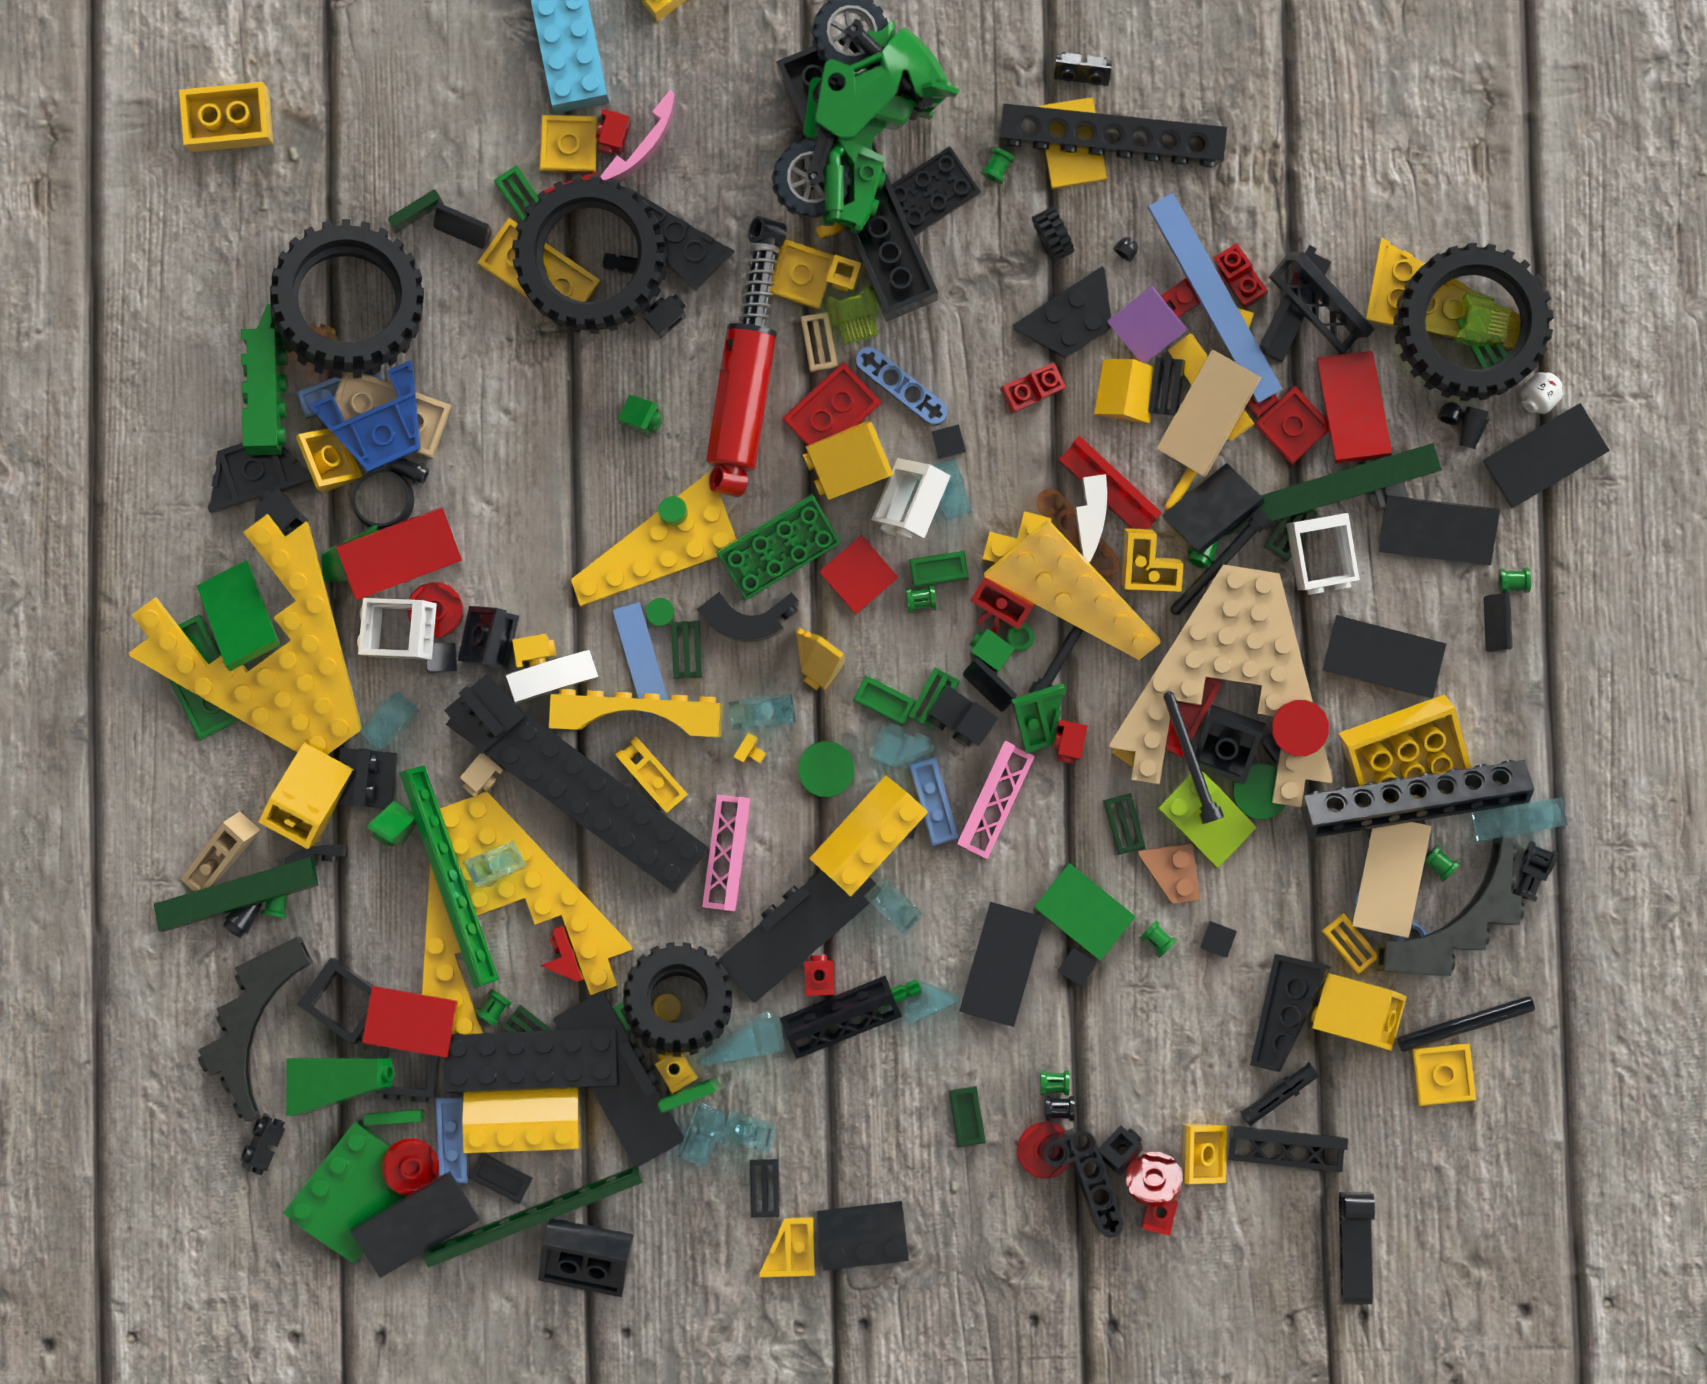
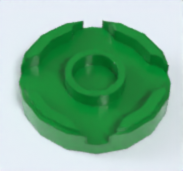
M821 741L812 744L803 752L799 760L798 774L801 783L810 793L818 797L830 798L841 794L849 787L854 777V763L850 753L843 746L835 742Z
M1262 763L1251 765L1245 784L1235 781L1233 785V798L1236 806L1246 816L1253 819L1266 820L1277 816L1285 808L1286 805L1272 803L1277 772L1276 767Z

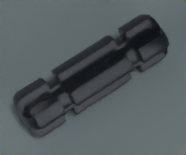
M605 253L602 265L604 269L614 270L617 268L620 272L634 274L638 258L623 255L617 257L616 254Z

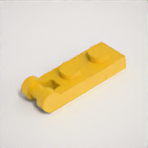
M635 736L630 740L631 744L626 749H620L615 755L666 813H669L688 794L640 739ZM639 752L644 758L635 765L631 758Z

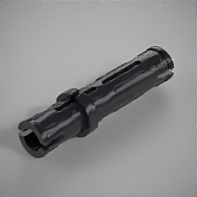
M1308 1062L1307 1065L1290 1077L1285 1076L1282 1078V1083L1249 1107L1240 1111V1114L1251 1127L1293 1095L1297 1097L1301 1089L1320 1076L1310 1062Z

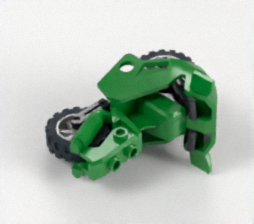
M828 0L816 14L811 28V35H813L812 45L818 51V57L826 61L822 78L814 77L809 83L803 134L813 141L806 139L794 143L780 155L772 172V188L774 194L778 197V202L781 206L784 205L789 213H795L801 218H822V226H833L836 222L851 227V232L858 234L868 221L869 216H875L879 200L874 199L877 188L882 189L886 178V173L882 172L886 157L872 150L875 136L884 129L896 130L901 128L908 119L914 121L921 117L931 120L934 115L932 110L946 97H956L960 89L954 88L953 83L948 81L934 54L916 35L905 27L896 34L895 20H891L888 23L887 17L884 18L882 14L884 12L882 8L873 4L874 0ZM844 13L846 27L833 19ZM850 13H855L861 18L859 20L855 19L851 23ZM863 21L868 24V31L863 29ZM830 26L842 31L841 34L831 38ZM838 41L840 45L844 46L843 51L833 42ZM802 159L805 160L803 171L794 166ZM791 171L801 176L800 181L791 184ZM803 185L804 196L798 195L794 188ZM849 186L850 203L844 205V198L847 195ZM815 189L818 193V199H808L810 191Z

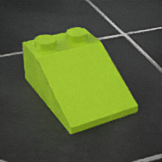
M1203 771L1202 773L1212 801L1216 802L1218 807L1221 806L1224 817L1207 824H1202L1199 816L1202 804L1192 776L1189 774L1156 810L1216 868H1219L1257 827Z

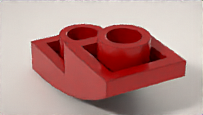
M1237 243L1213 257L1219 271L1244 309L1268 295L1267 288L1254 272L1252 263Z
M1051 363L1030 372L1023 378L1002 386L1000 391L1013 414L1064 390L1066 386L1055 363Z

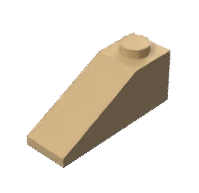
M239 811L222 823L180 880L193 891L214 886L243 854L261 830Z

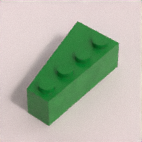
M275 328L241 329V340L244 341L247 347V353H241V365L243 366L244 376L247 377V381L242 383V397L244 404H248V408L242 409L243 448L247 455H282V445H286L287 442L286 429L282 428L283 418H287V403L283 401V392L288 391L287 375H284V365H288L289 362L288 351L283 347Z

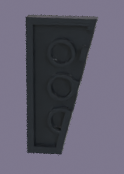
M1278 954L1274 955L1251 1058V1066L1281 1072L1332 966Z

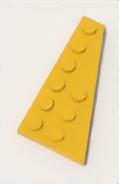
M1383 238L1379 242L1365 319L1371 323L1397 328V325H1393L1394 316L1398 312V307L1396 306L1398 299L1405 290L1404 287L1425 263L1413 257L1409 252L1402 251L1391 245L1389 241ZM1452 279L1442 285L1431 298L1426 312L1427 334L1466 341L1456 321L1483 307L1488 319L1507 323V325L1490 321L1491 324L1507 327L1503 329L1493 326L1494 329L1506 331L1505 333L1495 332L1505 335V337L1498 336L1505 349L1513 350L1520 333V314L1491 301V298L1475 292L1459 280ZM1491 311L1508 314L1509 316H1501L1495 313H1491ZM1490 315H1492V316H1497V317H1502V318H1507L1508 321L1500 320V319L1494 318V317H1490ZM1477 317L1476 320L1490 346L1494 347L1479 317ZM1467 322L1466 325L1475 342L1481 344L1471 323Z
M712 470L677 496L685 502L688 510L687 517L683 523L676 526L666 525L661 520L659 513L656 512L571 579L581 607L718 558L716 551L736 540L720 493L713 492L709 488V477Z
M1049 519L984 572V577L1138 660L1161 643L1160 638Z

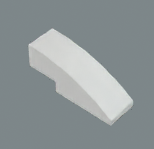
M1106 474L1083 477L1082 486L1085 506L1076 507L1075 509L1081 555L1089 563L1097 549L1104 527L1107 508Z
M590 650L532 666L508 674L506 677L514 701L518 704L597 678L598 674Z

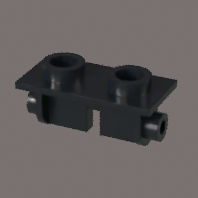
M1062 52V54L1056 55L1053 79L1109 86L1112 61L1107 60V57L1087 55L1086 63H1081V54Z
M264 1113L262 1119H258L255 1122L252 1130L254 1137L250 1146L246 1145L241 1154V1166L247 1172H250L252 1166V1172L258 1175H262L264 1171L268 1170L275 1152L266 1149V1146L270 1144L278 1147L285 1131L284 1121L275 1118L272 1122V1118L267 1113Z

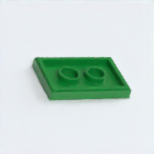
M1068 863L1034 906L1037 911L1099 961L1102 960L1136 917L1070 863Z

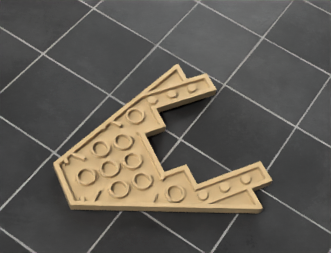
M1222 565L1109 744V748L1135 752L1131 780L1160 784L1170 715L1163 698L1164 693L1167 691L1174 693L1177 702L1201 705L1205 677L1261 686L1257 714L1274 717L1284 704L1291 701L1308 700L1313 702L1280 573ZM1324 745L1313 754L1298 757L1292 756L1280 749L1272 803L1301 807L1305 780L1332 783L1333 779Z

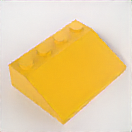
M1445 694L1338 733L1356 787L1363 786L1369 782H1390L1399 777L1408 779L1418 777L1424 773L1439 774L1455 768L1460 770L1471 768L1456 708ZM1412 795L1414 798L1421 799L1418 795ZM1384 799L1388 803H1394L1389 799Z
M579 1088L467 1092L463 1094V1153L579 1149L581 1147Z

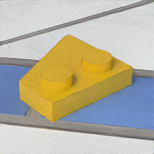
M814 1217L784 1219L759 1273L760 1277L815 1276Z

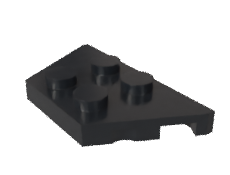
M1102 266L1015 323L1012 326L1013 329L1030 337L1039 345L1053 350L1055 354L1064 359L1110 330L1112 327L1107 321L1111 318L1104 267Z
M243 443L217 451L216 471L213 475V489L211 501L208 504V511L215 513L258 499L270 489L274 491L278 488L283 491L311 482L313 479L311 474L283 445L282 455H247L243 448Z

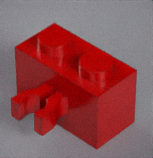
M984 576L974 590L970 600L986 610L977 620L978 625L981 626L985 619L990 618L992 614L995 615L993 619L994 625L990 630L994 634L999 628L1000 619L1020 629L1034 606V603Z

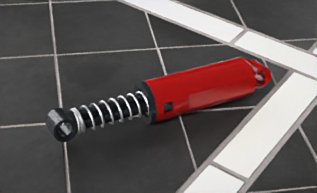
M756 216L748 230L749 241L753 244L750 245L749 251L752 260L747 262L748 266L751 267L750 271L746 273L749 281L744 284L747 293L742 295L745 304L740 306L744 313L739 317L742 323H730L727 325L706 457L707 463L715 466L709 477L710 490L737 498L744 494L747 487L748 477L745 471L755 470L777 337V332L764 326L765 318H770L766 315L767 307H771L768 304V298L773 296L772 293H769L770 285H775L774 282H771L772 274H777L773 271L774 264L778 263L775 260V255L780 254V248L783 246L787 236V228L784 223L762 216Z

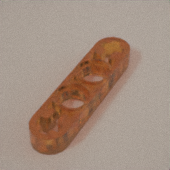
M1049 488L1043 490L1038 496L1037 507L1045 517L1052 518L1051 523L1081 554L1077 525L1072 530H1065L1061 526L1063 516L1072 515L1076 518L1075 509L1056 489ZM1045 495L1049 498L1054 495L1057 498L1055 505L1059 509H1061L1062 505L1067 508L1060 512L1057 519L1051 516L1056 513L1051 506L1047 508L1043 506L1045 502L1043 497ZM1100 537L1094 554L1102 546L1105 551L1101 552V555L1106 560L1110 557L1114 560L1112 563L1114 569L1111 571L1108 568L1102 570L1100 568L1102 561L1098 557L1094 561L1091 559L1090 564L1101 576L1111 577L1118 571L1120 560L1117 554Z

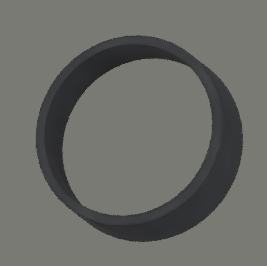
M389 470L372 471L364 475L354 488L353 508L355 514L368 528L377 525L378 530L408 520L413 511V490L409 482L395 472ZM378 473H386L396 477L402 483L406 493V503L403 511L397 518L387 523H374L364 518L358 511L355 501L356 493L363 481Z

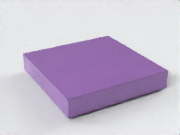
M1152 285L1107 321L1142 363H1146L1187 330L1186 326Z

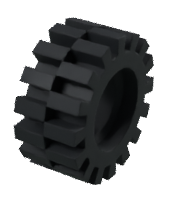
M1050 207L1032 216L1037 236L1040 238L1042 246H1044L1046 253L1053 262L1074 253V245L1067 232L1068 230L1054 207Z

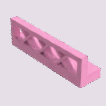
M1004 741L958 840V846L988 859L1033 762L1034 755L1026 754L1025 751L1016 748L1015 745ZM1012 753L1027 759L1021 771L1011 774L1007 762ZM1004 769H1006L1008 775L1001 777ZM1020 774V776H1019V778H1018V780H1017V782H1016V784H1015L1012 777L1017 776V775ZM1009 778L1013 791L1010 796L999 800L995 788L998 782ZM994 794L996 801L989 803L992 795ZM1008 800V802H1007V804H1006V806H1005V808H1004V810H1003V808H1002V806H1001V802H1004V801ZM997 804L1001 817L998 822L987 825L983 814L987 807ZM982 819L984 827L977 829ZM996 826L991 836L989 828ZM986 830L989 838L985 851L970 845L974 834Z
M717 795L702 904L704 908L736 912L751 804L750 798ZM722 801L738 803L737 814L729 822L721 814ZM721 818L725 825L719 829V822ZM733 822H735L734 830L730 826ZM728 827L734 835L733 844L723 850L717 842V837L721 831ZM717 846L721 853L715 857ZM732 849L730 859L726 853ZM724 855L730 863L729 872L720 878L713 870L714 862ZM712 875L718 880L713 885H711ZM728 877V882H727V887H726V885L723 883V880H725V879ZM719 883L726 891L725 904L709 902L710 890Z

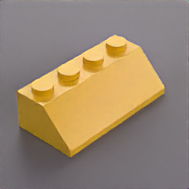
M885 775L809 859L852 897L928 814V811Z

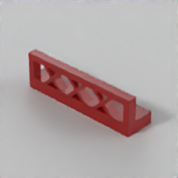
M1078 436L1073 441L1072 446L1059 458L1058 461L1081 483L1083 477L1106 474L1107 507L1131 529H1148L1162 514L1153 503L1082 437Z

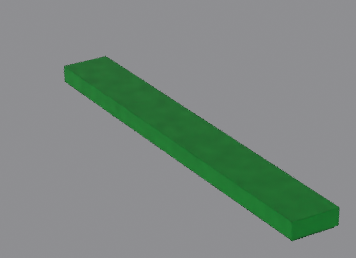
M425 765L399 772L473 988L498 981L499 978Z

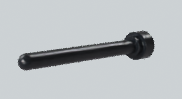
M1257 507L1250 514L1251 518L1248 520L1249 524L1171 606L1170 611L1173 615H1179L1217 575L1222 565H1226L1257 531L1267 530L1274 523L1263 511Z
M1073 625L1042 679L1039 678L1037 682L1033 681L1028 690L1029 693L1053 686L1051 684L1084 630Z
M1167 691L1164 693L1163 698L1202 804L1200 807L1201 813H1199L1202 824L1224 817L1221 806L1218 807L1216 802L1212 801L1173 692Z

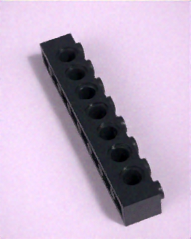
M1004 103L1002 106L999 140L1005 141L1004 145L1011 147H1021V143L1033 144V149L1049 150V145L1061 146L1060 151L1077 153V148L1088 149V154L1105 156L1106 151L1115 152L1118 158L1132 159L1133 154L1144 155V160L1160 162L1161 157L1172 158L1171 163L1187 165L1188 161L1191 160L1200 161L1199 166L1214 168L1216 163L1221 164L1224 161L1227 127ZM1029 120L1035 123L1037 129L1034 134L1027 135L1022 131L1021 124L1024 121ZM1054 123L1062 125L1064 135L1059 138L1053 137L1049 132V126ZM1082 126L1090 128L1092 138L1087 141L1081 140L1077 135V129ZM1109 129L1116 130L1120 136L1119 142L1115 144L1109 143L1105 138V132ZM1137 132L1144 133L1148 140L1147 145L1137 146L1133 142V135ZM1162 136H1172L1175 140V147L1173 149H1165L1161 145ZM1198 138L1203 144L1201 152H1193L1189 148L1190 139Z
M1505 760L1495 765L1480 764L1464 770L1455 768L1445 773H1424L1418 777L1408 779L1399 777L1390 782H1369L1363 786L1353 788L1343 786L1334 791H1313L1308 795H1304L1301 813L1308 837L1311 839L1525 804L1530 802L1534 786L1525 760ZM1494 781L1500 782L1503 785H1498ZM1467 786H1472V787H1474L1476 790H1472V789L1468 788ZM1439 790L1446 791L1449 794H1443ZM1412 795H1418L1421 799L1414 798ZM1384 799H1389L1394 803H1388ZM1356 804H1363V805H1365L1366 807H1365V808H1362V807H1359V806L1356 805ZM1329 808H1334L1339 812H1332Z

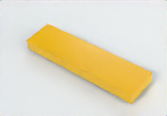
M1188 334L1168 351L1173 359L1185 360L1184 375L1192 385L1208 356L1194 335ZM1243 410L1228 437L1230 441H1233L1254 425L1245 410Z

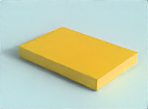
M1093 97L1038 106L1095 113ZM1054 123L1049 126V132L1053 137L1059 138L1064 135V128L1062 125ZM1082 126L1077 129V135L1081 140L1087 141L1092 138V131L1090 128ZM1049 145V150H1044L1051 190L1107 180L1103 156L1088 154V149L1077 148V153L1060 151L1061 146Z

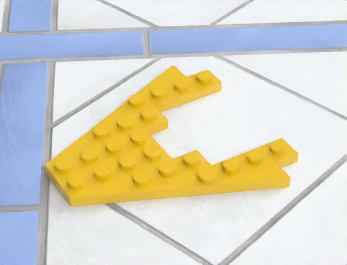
M267 514L243 533L295 599L292 604L273 617L290 638V641L249 671L244 665L229 671L224 664L222 655L208 665L157 597H155L131 615L149 638L128 654L297 753L303 743H306L328 755L361 731L362 725L309 524L306 521L285 537Z
M484 792L476 797L473 796L440 808L476 915H482L526 899L535 925L562 915L590 995L618 986L609 958L633 950L632 945L489 792ZM430 864L422 994L458 1001L453 1035L484 1033L478 1015L475 1013L476 1010L456 956L461 950Z

